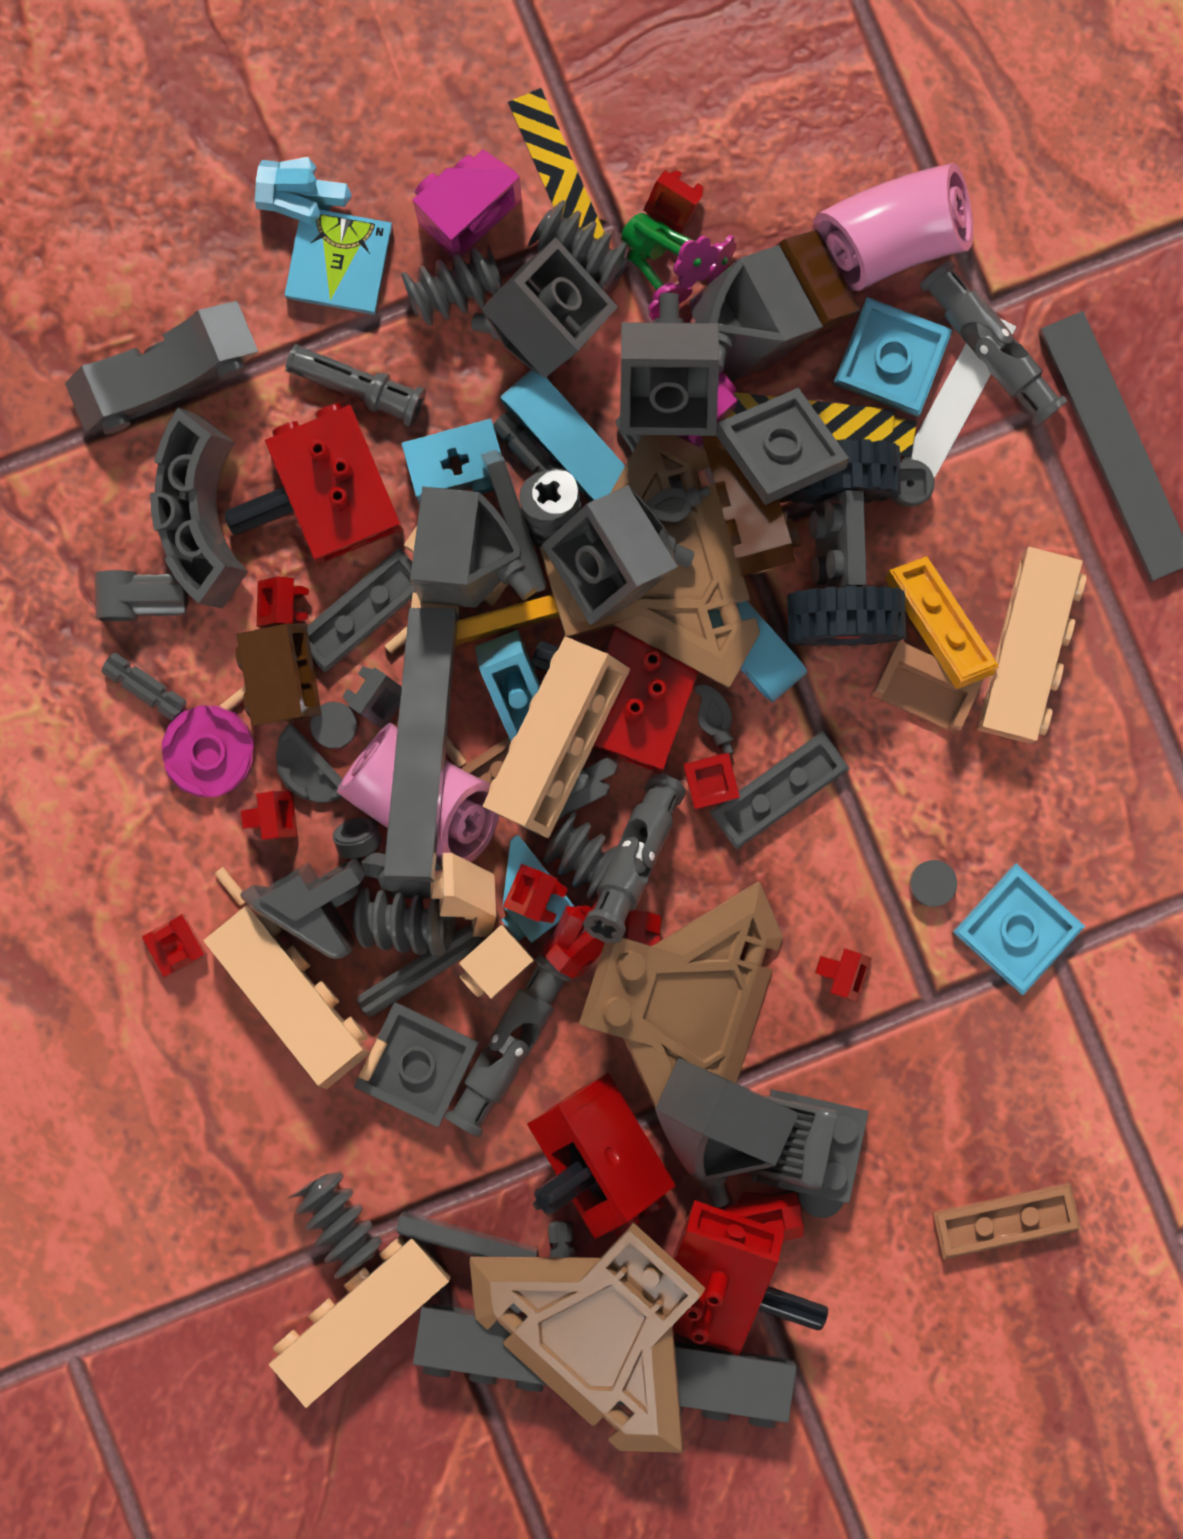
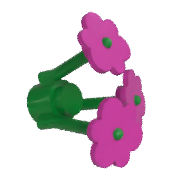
M639 213L632 217L622 231L621 242H625L627 247L631 249L627 259H630L633 264L639 267L656 290L652 296L653 302L648 306L651 320L660 318V294H679L680 305L692 294L693 290L691 287L697 280L703 281L709 276L708 284H710L728 268L729 261L737 246V243L734 241L735 237L729 235L725 242H716L714 245H711L710 239L706 236H701L697 241H694L672 230L661 221L656 223L645 213ZM666 250L678 256L673 271L679 276V283L677 285L673 282L664 284L649 265L647 259L656 260Z

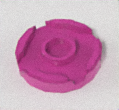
M197 706L180 713L168 725L162 740L164 767L168 777L181 790L197 797H218L235 790L248 777L255 761V742L248 725L235 712L221 706Z

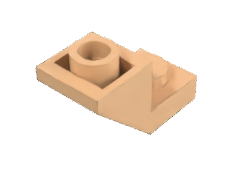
M443 853L440 868L435 870L434 882H430L431 899H439L440 916L464 917L465 920H472L473 937L490 936L496 920L494 874L453 853Z

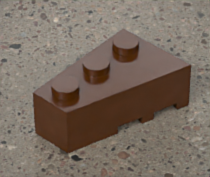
M702 436L741 577L795 562L793 548L801 546L794 518L786 521L780 503L788 501L787 495L765 505L717 436Z

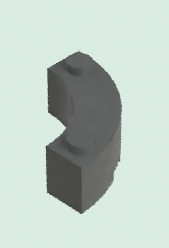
M234 301L197 310L184 322L162 334L164 341L152 345L142 355L138 348H133L118 355L82 365L65 382V385L85 433L103 429L105 434L119 432L130 426L131 419L180 400L219 379L226 380L243 373L246 370L244 363L259 351L238 302Z
M177 408L161 438L154 463L158 464L155 493H150L154 531L159 532L164 551L167 555L164 559L184 590L199 604L223 608L249 572L228 547L222 534L217 513V488L220 473L226 457L235 442L204 417Z

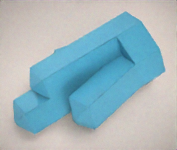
M309 157L283 162L261 160L258 166L255 186L256 209L275 211L312 225L320 217L319 209L329 211L332 206L345 207L352 194L346 183L317 180L314 176L317 170L316 165Z

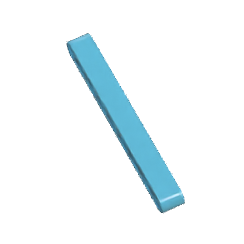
M530 370L499 397L501 402L522 423V427L527 429L549 453L551 459L556 461L563 470H567L575 478L578 489L590 502L610 494L625 465L546 377L543 378L533 370ZM745 601L737 604L741 620L756 618L760 634L740 670L770 702L774 703L807 673V669L755 609ZM719 610L708 613L713 629L724 626Z

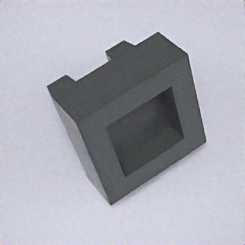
M363 666L358 674L365 681L358 692L355 694L347 689L342 697L349 704L350 708L382 729L388 724L400 706L402 686L375 667L370 669Z

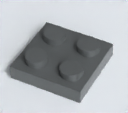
M799 388L717 423L716 436L765 505L845 470L849 457Z
M394 1002L377 1039L388 1044L369 1082L358 1077L354 1087L439 1127L479 1042Z

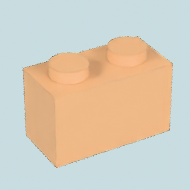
M501 925L459 963L465 970L459 977L477 997H481L486 993L491 999L523 972L535 959L504 925Z

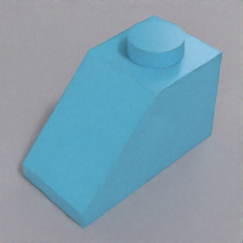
M518 630L475 646L479 670L510 741L517 735L529 711L530 702L541 686Z
M519 835L510 840L503 904L521 863L549 875ZM551 894L546 909L557 915L553 924L542 921L536 922L507 908L504 909L508 912V915L501 920L518 941L526 936L533 943L558 924L566 906L574 907V905L566 895L564 898Z

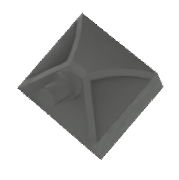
M555 237L526 262L481 308L483 313L476 312L474 314L471 326L472 330L491 334L493 339L501 341L503 346L517 359L545 378L578 352L618 306Z
M779 245L738 259L689 300L695 323H718L719 374L724 369L732 381L771 367L823 327Z
M660 294V318H656L655 323L621 322L620 435L716 436L719 378L718 323H683V319L679 318V294Z
M628 485L586 504L542 544L590 625L631 606L678 567L677 565L688 568L694 558V551L676 544L675 538L667 534L663 524Z
M422 486L410 580L420 602L476 608L501 581L503 584L510 583L523 600L535 593L537 587L524 572L526 565L521 560L522 553L512 531L493 505L480 492Z
M678 1058L655 1108L661 1127L678 1159L689 1174L698 1178L700 1186L706 1188L710 1205L716 1208L722 1207L729 1202L724 1185L727 1181V1176L776 1165L799 1114L744 1086L681 1058Z

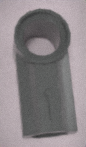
M124 570L95 572L96 620L132 621L137 620V616L187 615L188 593L173 574L137 575V572Z

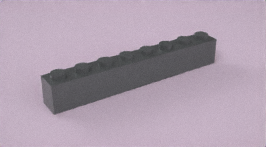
M428 1302L422 1305L413 1365L423 1366L422 1373L437 1377H450L451 1370L469 1373L468 1380L482 1384H496L497 1378L516 1380V1388L534 1392H542L544 1385H547L502 1344L510 1333L497 1321L487 1330L475 1319V1311L473 1309ZM674 1341L681 1413H683V1407L702 1409L701 1416L713 1420L729 1421L730 1414L749 1417V1424L764 1428H776L777 1421L789 1422L797 1368L793 1359L742 1351L738 1356L710 1346ZM619 1401V1402L617 1403V1405L626 1406V1405H625L623 1402H621V1401Z

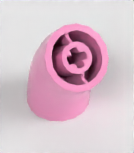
M953 163L911 173L859 192L823 210L814 218L813 231L817 230L849 289L851 291H861L882 279L910 267L941 257L969 251L973 240V216L967 185L959 167Z
M388 723L364 748L345 774L336 792L387 828L398 729L392 723ZM446 760L436 857L441 859L443 853H453L471 862L488 846L495 833L499 815L482 807L491 784L467 773Z

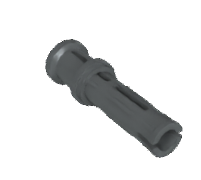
M295 344L291 349L285 366V371L288 373H293L327 388L357 398L364 402V407H367L368 411L376 413L378 410L403 419L404 425L409 427L415 424L426 396L425 388L418 386L416 389H412L390 380V375L384 372L381 374L376 373L374 376L310 351L298 344Z

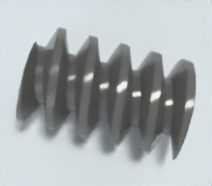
M562 200L543 217L533 232L528 246L533 245L539 240L537 246L538 253L556 237L595 282L600 281L599 286L608 295L629 265L630 259L626 260L624 258L627 244L622 242L613 250L610 249L609 244L612 233L608 231L600 238H594L597 223L592 221L581 229L578 226L582 213L577 210L570 217L565 218L563 215L566 202Z
M489 244L487 245V258H484L478 249H470V264H466L459 254L453 255L452 270H449L441 260L435 261V276H431L424 266L418 267L417 282H414L406 272L401 273L415 317L420 315L428 326L433 325L434 310H438L448 320L451 319V304L455 303L460 311L466 314L468 313V298L472 297L482 308L486 302V292L490 291L494 296L503 286Z
M553 469L535 473L524 482L520 489L519 501L533 546L540 551L542 544L581 510L578 487L575 478L567 470Z
M573 812L546 845L547 850L543 862L548 865L559 858L562 859L557 873L564 876L575 870L576 873L572 885L578 888L589 881L591 884L587 897L592 900L598 896V887L618 846L603 852L602 847L606 837L600 834L589 841L587 837L591 825L586 822L576 829L572 826L577 815L576 812Z
M368 888L360 889L353 913V930L355 937L362 947L370 948L376 944L381 950H389L394 946L401 953L408 952L412 948L413 952L417 955H424L430 950L431 954L435 957H443L449 951L454 938L456 917L440 916L439 899H432L428 909H424L423 897L416 894L410 907H407L404 893L398 892L391 905L388 904L387 892L385 890L378 891L375 901L370 902Z
M341 1171L325 1174L288 1197V1199L303 1197L304 1200L295 1210L297 1215L310 1212L313 1214V1217L305 1226L306 1231L322 1229L323 1233L314 1243L316 1248L327 1245L332 1246V1250L324 1259L325 1263L337 1261L342 1263L341 1267L334 1274L335 1279L346 1275L374 1257V1252L382 1243V1239L379 1236L364 1237L373 1225L370 1220L355 1222V1219L363 1210L361 1204L345 1205L354 1193L350 1187L336 1190L335 1187L344 1177Z

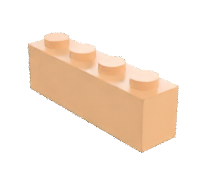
M1027 547L1022 552L995 655L999 668L994 675L990 676L977 726L978 731L1028 744L1037 741L1038 735H1046L1052 716V709L1047 708L1046 703L1050 690L1057 691L1064 664L1057 663L1061 645H1069L1075 626V619L1068 618L1072 601H1080L1086 583V575L1080 573L1082 560L1032 547Z
M564 637L559 649L552 656L550 668L538 692L530 702L529 711L517 735L510 743L509 752L497 777L491 782L488 795L482 807L549 839L630 668L607 653Z
M246 905L203 941L319 1087L328 1089L370 1054L362 1044L368 1037L351 1016L344 1021L335 1010L334 1006L339 1003V1000L322 980L315 985L307 975L305 970L311 965L294 945L287 949L276 936L282 931L281 927Z
M399 1235L379 1253L384 1261L370 1273L364 1266L343 1285L348 1291L343 1298L336 1304L328 1298L308 1316L313 1323L300 1336L293 1329L272 1348L277 1353V1356L270 1362L269 1366L305 1408L450 1281L451 1275L420 1240L409 1238L405 1242Z

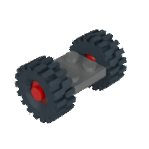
M841 439V441L837 442L849 457L846 469L787 495L788 501H793L794 503L806 502V504H815L814 511L811 512L809 519V531L811 537L815 538L816 557L812 559L810 573L812 583L817 585V588L807 589L808 591H795V593H789L787 596L788 639L791 644L857 646L859 644L891 643L892 641L906 639L905 591L900 588L865 586L867 584L864 503H870L872 500L883 501L887 500V498H895L901 495L900 446L896 443H887V441L882 440L871 442L870 439H861L859 441Z

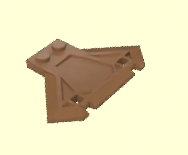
M643 435L610 493L628 485L646 504L659 492L671 488L669 480L680 477L684 491L694 486L699 490L703 487L701 486L698 471L710 467L706 451L677 435ZM715 485L708 486L711 494L701 498L702 504L693 507L685 520L678 524L662 523L667 534L675 538L676 544L694 551L691 565L688 568L677 565L678 567L634 604L592 625L587 621L543 546L540 547L565 637L572 638L615 626L730 688L758 638L760 630L756 618L742 621L737 604L750 600L744 577L740 575ZM719 610L724 626L713 629L708 613Z
M756 882L653 946L623 937L620 942L604 943L579 1024L624 1039L654 1108H656L678 1058L737 1083L772 973V969L761 966L767 948L779 951L783 938L761 883ZM747 941L749 944L744 960H740L744 943Z
M634 1223L601 1258L470 1257L475 1319L488 1330L497 1321L510 1333L502 1344L586 1421L594 1426L604 1418L615 1428L616 1431L609 1437L608 1441L619 1451L683 1452L673 1325L702 1296L706 1289ZM513 1303L527 1315L524 1319L510 1308ZM619 1401L623 1402L633 1412L630 1416L617 1405Z

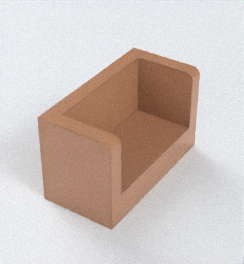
M898 641L894 645L871 695L956 734L962 729L984 679L956 690L936 657L902 641Z

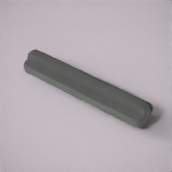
M465 926L454 934L450 949L445 956L435 957L429 950L426 954L414 959L360 994L357 998L360 1008L366 1016L373 1017L466 957L482 943L481 938L473 937L472 926Z

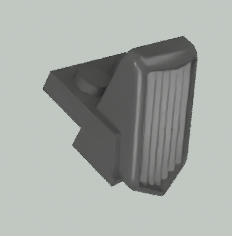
M355 858L346 861L318 878L308 862L269 885V887L252 885L243 890L240 896L256 912L329 958L340 959L351 953L355 940L335 907L347 902L359 893L358 890L363 887L361 881L365 876V872L362 867L361 858Z
M771 1089L770 1095L764 1097L799 1114L776 1165L750 1171L749 1173L752 1174L751 1181L849 1203L869 1111Z

